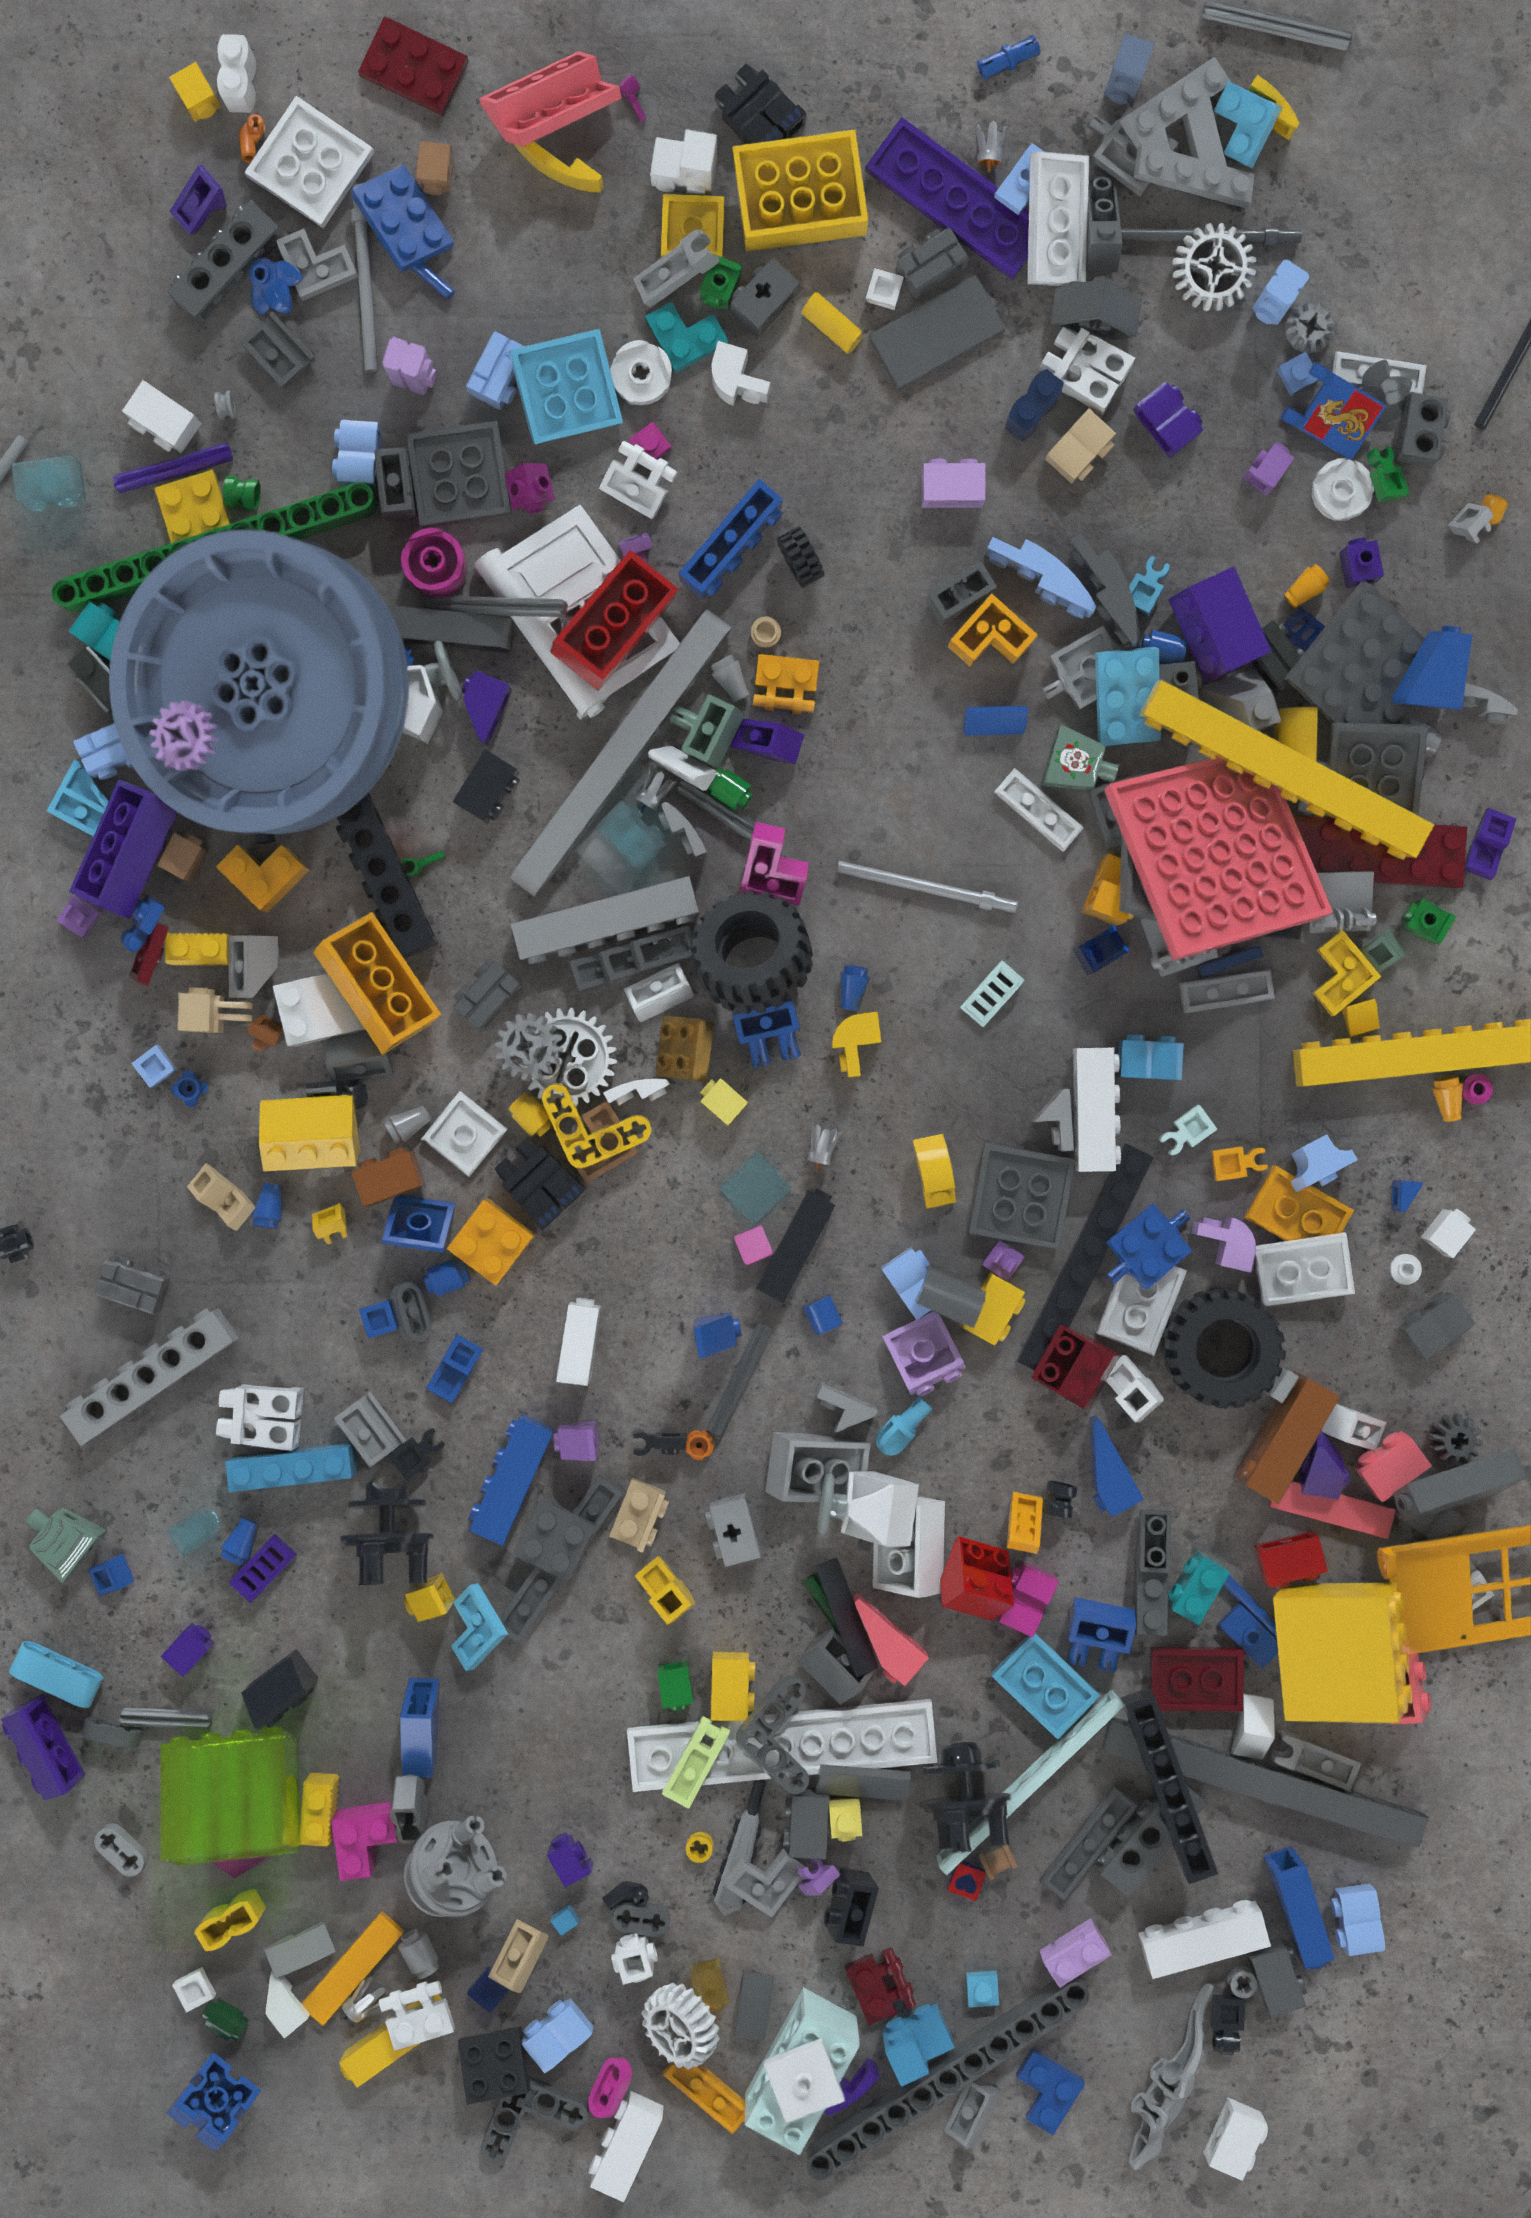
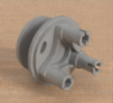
M470 1816L463 1822H440L427 1829L417 1840L405 1863L404 1883L410 1899L423 1912L437 1917L469 1915L480 1909L489 1900L494 1889L501 1886L503 1881L506 1880V1871L502 1867L497 1866L494 1851L482 1834L484 1822L480 1817L476 1816L474 1818V1816Z

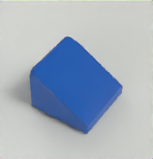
M1394 1180L1392 1182V1211L1406 1212L1423 1186V1182Z
M123 1554L88 1568L99 1596L120 1590L134 1581V1577Z

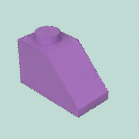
M597 1421L560 1424L558 1433L553 1434L555 1452L560 1451L561 1459L594 1461L597 1459L600 1452Z

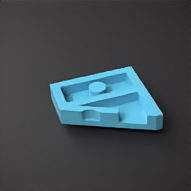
M74 759L47 812L94 836L109 801L93 778L88 775L83 764Z

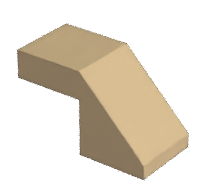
M207 1163L187 1186L199 1202L216 1211L226 1225L235 1231L241 1227L256 1208L240 1189Z

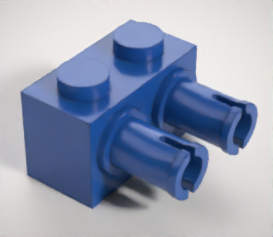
M786 998L782 1001V1006L776 1009L774 1006L766 1008L767 1012L757 1014L756 1010H750V1014L739 1013L737 1008L732 1011L739 1043L748 1044L752 1067H761L759 1054L761 1055L763 1066L769 1065L772 1062L765 1038L777 1036L782 1060H790L788 1047L791 1048L793 1059L801 1056L795 1031L800 1030L794 999L789 1000Z
M1074 1597L1068 1622L1069 1641L1072 1642L1067 1658L1068 1662L1076 1665L1078 1657L1080 1659L1079 1666H1085L1087 1664L1090 1646L1102 1648L1097 1664L1098 1668L1106 1672L1108 1664L1110 1666L1109 1673L1116 1672L1120 1652L1130 1654L1136 1630L1135 1609Z

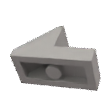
M1060 1089L1035 1116L1032 1122L1056 1121V1127L1051 1128L1052 1144L1057 1145L1058 1151L1074 1150L1070 1089Z
M820 1383L816 1392V1397L821 1399L819 1404L834 1411L838 1407L842 1408L834 1427L835 1432L875 1417L878 1412L876 1406L823 1383Z

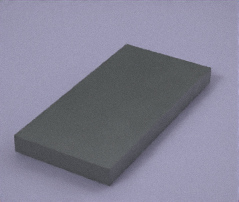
M974 275L869 334V340L897 390L900 391L1005 332L1006 327L978 277Z

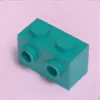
M1196 1550L1195 1554L1185 1563L1183 1574L1178 1583L1171 1587L1168 1593V1605L1176 1613L1200 1625L1230 1572L1222 1564Z

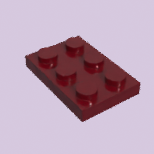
M384 16L358 73L361 78L443 116L469 59L467 55Z
M1150 1647V1689L1155 1695L1160 1711H1243L1244 1650L1241 1647Z

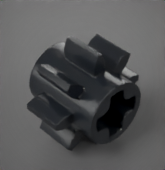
M18 1224L1 1228L0 1258H9L10 1263L29 1258L27 1251L34 1248L29 1230L27 1228L19 1229Z

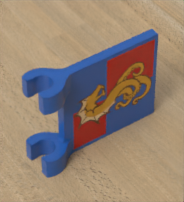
M1315 361L1308 373L1323 382V385L1303 415L1287 406L1280 417L1292 426L1352 460L1387 405Z

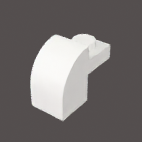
M718 341L712 360V381L719 397L732 406L735 405L737 394L741 395L742 399L749 403L759 404L760 401L767 403L770 394V382L744 375L748 360V350Z
M1123 1355L1118 1359L1106 1382L1118 1394L1115 1400L1134 1422H1141L1164 1401L1163 1396L1151 1379L1146 1378L1127 1355Z

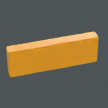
M673 2061L663 2071L664 2077L732 2135L745 2121V2100L703 2064L687 2069L684 2066L678 2068Z

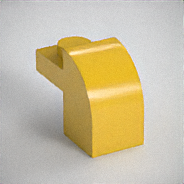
M878 1012L850 1016L841 1022L833 1033L831 1049L844 1048V1053L839 1054L841 1072H847V1078L861 1076L857 1046L881 1043Z
M943 1134L913 1140L926 1209L956 1203L954 1176Z
M657 1556L635 1575L636 1579L650 1595L651 1599L648 1601L667 1625L674 1623L695 1605L694 1598L682 1580H678L661 1556Z

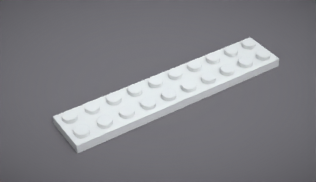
M931 1699L793 1712L772 1737L807 1771L808 1775L818 1774L820 1764L877 1769L937 1763ZM778 1714L764 1715L768 1723L775 1721L778 1717ZM699 1721L627 1729L633 1792L659 1790L665 1787ZM744 1721L710 1722L718 1728L723 1726L729 1729L730 1732L702 1785L771 1779L737 1745L736 1732ZM748 1732L746 1735L749 1739L747 1743L756 1745L759 1749L764 1746L754 1738L755 1733ZM705 1734L701 1740L702 1743L711 1746L714 1739ZM771 1750L767 1753L765 1761L768 1767H774L779 1762L777 1750ZM786 1768L781 1771L788 1777L797 1776V1774L789 1772Z

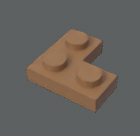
M608 1101L582 1115L591 1133L620 1121ZM624 1127L617 1128L622 1134L623 1144L629 1143L627 1140L629 1134L627 1131L624 1132ZM606 1133L601 1137L600 1143L606 1150H612L617 1147L618 1138L613 1133ZM593 1144L592 1147L584 1149L573 1157L574 1159L580 1158L583 1162L586 1161V1155L589 1152L595 1150L596 1157L602 1154L596 1148V1144ZM634 1146L588 1167L577 1168L585 1184L635 1156L639 1151Z

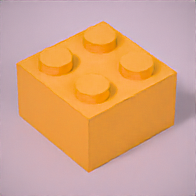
M486 1198L447 1247V1250L497 1286L536 1234L489 1198Z

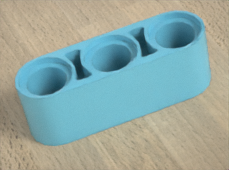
M29 1641L22 1642L9 1670L13 1677L83 1708L91 1706L104 1678L99 1672Z

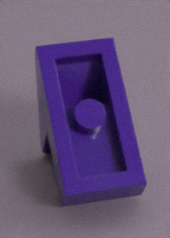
M198 165L169 212L189 235L197 234L211 211L227 208L223 189L203 165Z

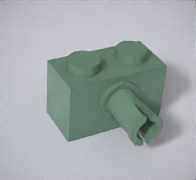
M708 694L698 715L677 705L673 711L683 718L671 714L670 722L690 731L681 750L694 759L718 769L745 714L735 706Z

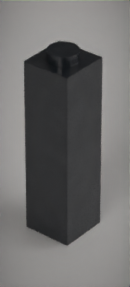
M818 1188L815 1189L814 1193L807 1190L756 1286L757 1290L784 1303L835 1207V1204L830 1202L831 1195Z

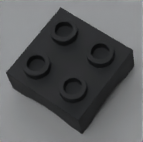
M522 2026L458 2039L467 2105L525 2094L531 2091L524 2047L521 2045L523 2039Z

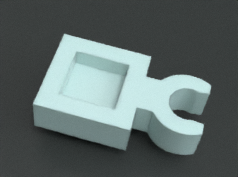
M1197 1104L1173 1122L1178 1130L1162 1134L1159 1141L1163 1143L1169 1138L1174 1139L1175 1147L1168 1153L1176 1155L1182 1150L1184 1142L1187 1141L1190 1147H1194L1216 1131L1217 1128L1200 1104Z

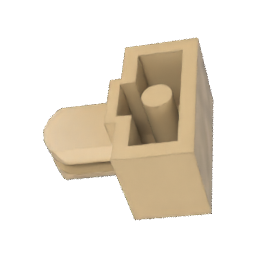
M189 988V993H179L178 1031L223 1033L224 1021L252 1022V1015L225 1014V1009H252L253 1003L224 1002V997L215 995V990Z

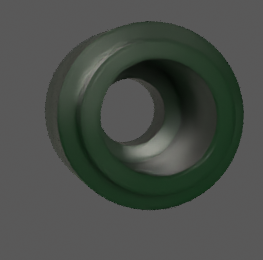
M218 1998L215 2003L210 2000L200 2017L204 2019L202 2027L226 2041L231 2039L234 2042L239 2039L249 2021L248 2018L243 2016V2011L221 1998Z

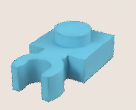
M1153 556L1146 563V575L1143 576L1136 573L1129 586L1136 610L1148 616L1152 613L1164 591V586L1158 582L1165 579L1170 571V564L1168 563L1164 565L1163 570L1159 572L1154 571L1152 567L1156 559Z

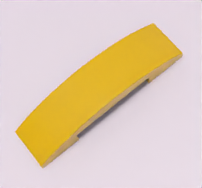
M534 141L523 147L515 145L523 157L535 168L563 185L600 193L604 188L602 176L578 158H576L571 167H568Z

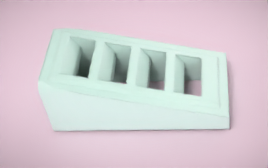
M1000 961L960 1008L981 1027H984L1025 980L1005 962ZM1002 973L1013 984L1008 987L997 975ZM991 981L1004 992L1001 997L988 986ZM983 991L996 1002L994 1006H991L980 996ZM974 1000L988 1011L985 1016L971 1005Z

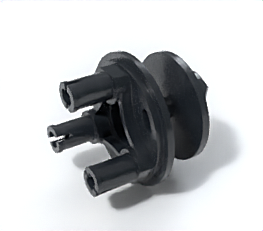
M370 1481L366 1484V1500L348 1502V1508L379 1509V1533L340 1536V1541L344 1542V1546H356V1557H359L358 1585L384 1584V1555H387V1553L403 1552L409 1555V1584L427 1583L429 1539H434V1534L395 1533V1509L426 1506V1500L408 1499V1483L405 1481L398 1483L391 1489L383 1488L376 1482Z
M960 1742L943 1746L939 1755L940 1764L923 1767V1773H954L957 1796L933 1798L919 1802V1808H924L926 1813H933V1820L937 1821L939 1849H951V1853L972 1851L968 1822H971L973 1817L983 1815L988 1817L991 1845H1008L1009 1837L1006 1816L1008 1815L1007 1801L1012 1799L1011 1794H972L970 1771L1000 1767V1760H982L981 1751L975 1742Z

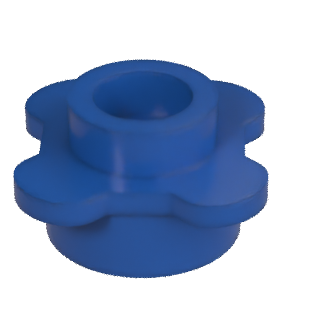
M186 1070L182 1073V1078L172 1085L171 1092L174 1096L184 1100L186 1106L194 1107L198 1103L197 1099L202 1093H206L209 1087L207 1082L196 1078L193 1071ZM192 1086V1091L189 1092L187 1087Z

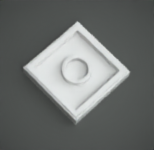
M459 1091L421 1139L470 1177L508 1128L463 1092Z

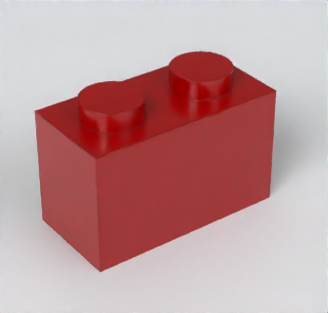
M1313 1531L1253 1546L1262 1581L1268 1587H1273V1589L1289 1587L1291 1585L1290 1582L1302 1579L1304 1582L1314 1581L1320 1578V1574L1328 1572L1320 1538Z

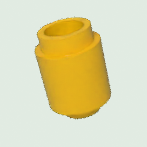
M526 1092L508 1108L513 1114L511 1117L531 1137L536 1134L542 1137L553 1126L545 1107L533 1095L530 1097Z

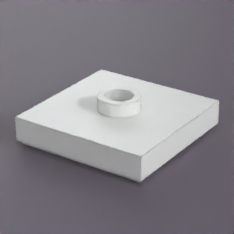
M822 2038L763 2060V2065L785 2123L845 2101Z

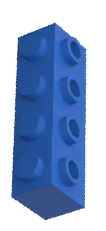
M758 479L680 570V582L701 600H704L707 595L713 597L723 585L721 579L728 571L732 574L743 561L741 558L742 554L748 548L753 550L762 540L763 535L760 533L766 526L770 525L773 527L783 515L781 511L783 498L761 479Z

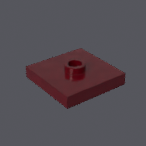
M157 922L151 935L147 936L142 948L138 950L129 974L130 978L136 982L149 986L155 966L160 963L164 952L163 944L169 930L168 926Z

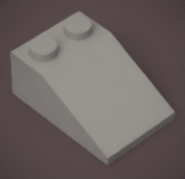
M773 1432L765 1492L783 1502H820L824 1478L826 1474L831 1473L834 1476L833 1493L846 1495L849 1472L867 1471L871 1443L806 1433Z

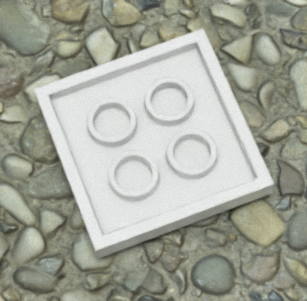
M295 96L246 169L245 174L256 184L324 229L375 152L373 147Z

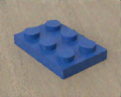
M405 164L352 188V198L400 273L453 248V239Z

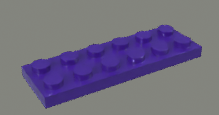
M901 117L865 166V172L945 230L949 227L957 240L1013 280L1028 260L1029 210L1025 208L1018 215L994 198L996 191L999 189Z

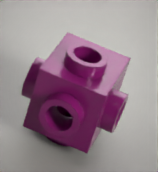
M522 463L504 474L513 510H526L527 514H534L543 511L544 505L555 500L547 464Z

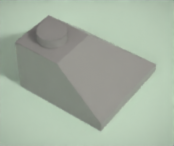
M1256 668L1198 688L1199 698L1204 703L1259 732L1274 727L1281 722L1272 691Z

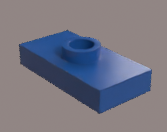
M1239 1602L1217 1623L1262 1668L1278 1654L1277 1639Z

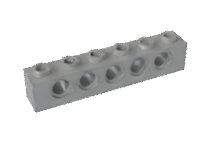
M207 1308L191 1318L194 1324L184 1329L183 1326H180L166 1336L169 1341L161 1347L155 1343L141 1353L144 1357L136 1364L131 1360L118 1368L116 1372L119 1376L110 1382L107 1378H104L92 1386L91 1390L93 1393L84 1399L80 1395L65 1406L68 1411L63 1413L60 1418L78 1444L83 1446L238 1340V1335L218 1308L211 1312ZM195 1332H200L205 1337V1345L203 1347H198L194 1344L193 1334ZM170 1349L178 1352L180 1356L178 1365H174L168 1360ZM144 1367H149L153 1370L155 1375L153 1382H148L144 1379L142 1374ZM119 1384L125 1385L128 1388V1399H122L118 1395L117 1388ZM94 1402H98L103 1406L104 1413L102 1417L94 1414L92 1410Z

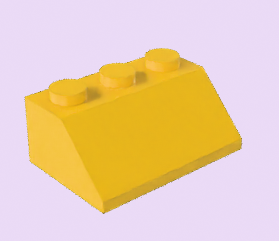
M338 1095L261 1100L259 1147L263 1172L356 1166L361 1150L353 1096Z

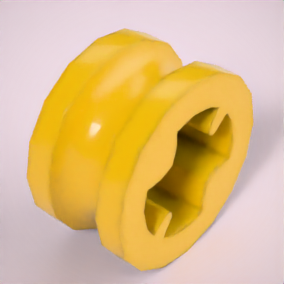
M706 1832L693 1833L688 1838L685 1848L688 1858L696 1863L707 1861L712 1855L713 1839ZM699 1840L701 1845L706 1844L708 1846L705 1847L703 1854H700L698 1850L693 1851L692 1847L694 1848L695 1841Z

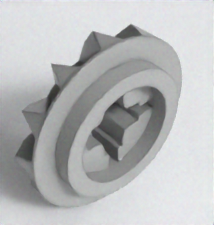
M1307 302L1302 306L1296 307L1290 313L1285 324V334L1288 342L1296 350L1303 353H1316L1330 343L1334 336L1335 323L1332 321L1330 311L1323 309L1321 304L1313 305ZM1312 318H1315L1314 327L1318 331L1314 330L1308 338H1305L1307 327L1303 323L1308 324Z

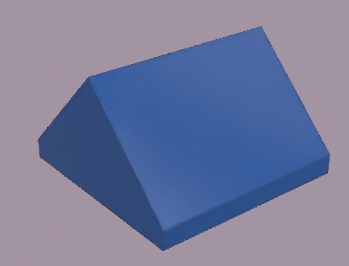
M403 1195L395 1197L383 1234L382 1244L442 1253L448 1251L447 1247L450 1245L455 1203Z

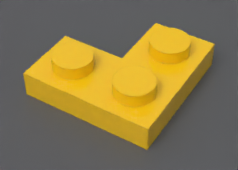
M1339 930L1317 949V952L1335 974L1312 993L1331 1016H1335L1380 979L1381 976L1343 930Z

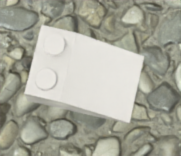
M328 974L273 986L287 1046H301L365 1030Z

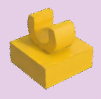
M341 1203L312 1214L313 1232L317 1239L324 1238L327 1244L332 1243L331 1234L340 1232L343 1239L347 1238L346 1216Z

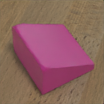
M762 1225L734 1236L745 1266L774 1254Z

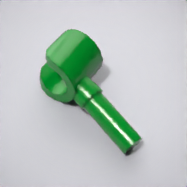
M442 850L421 859L405 858L401 865L413 862L415 869L413 872L407 873L406 876H418L421 874L423 867L445 858Z

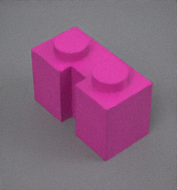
M1022 1560L1020 1566H1015L1011 1572L1014 1606L1000 1615L998 1620L1033 1638L1043 1617L1044 1609L1050 1603L1059 1581L1056 1576Z

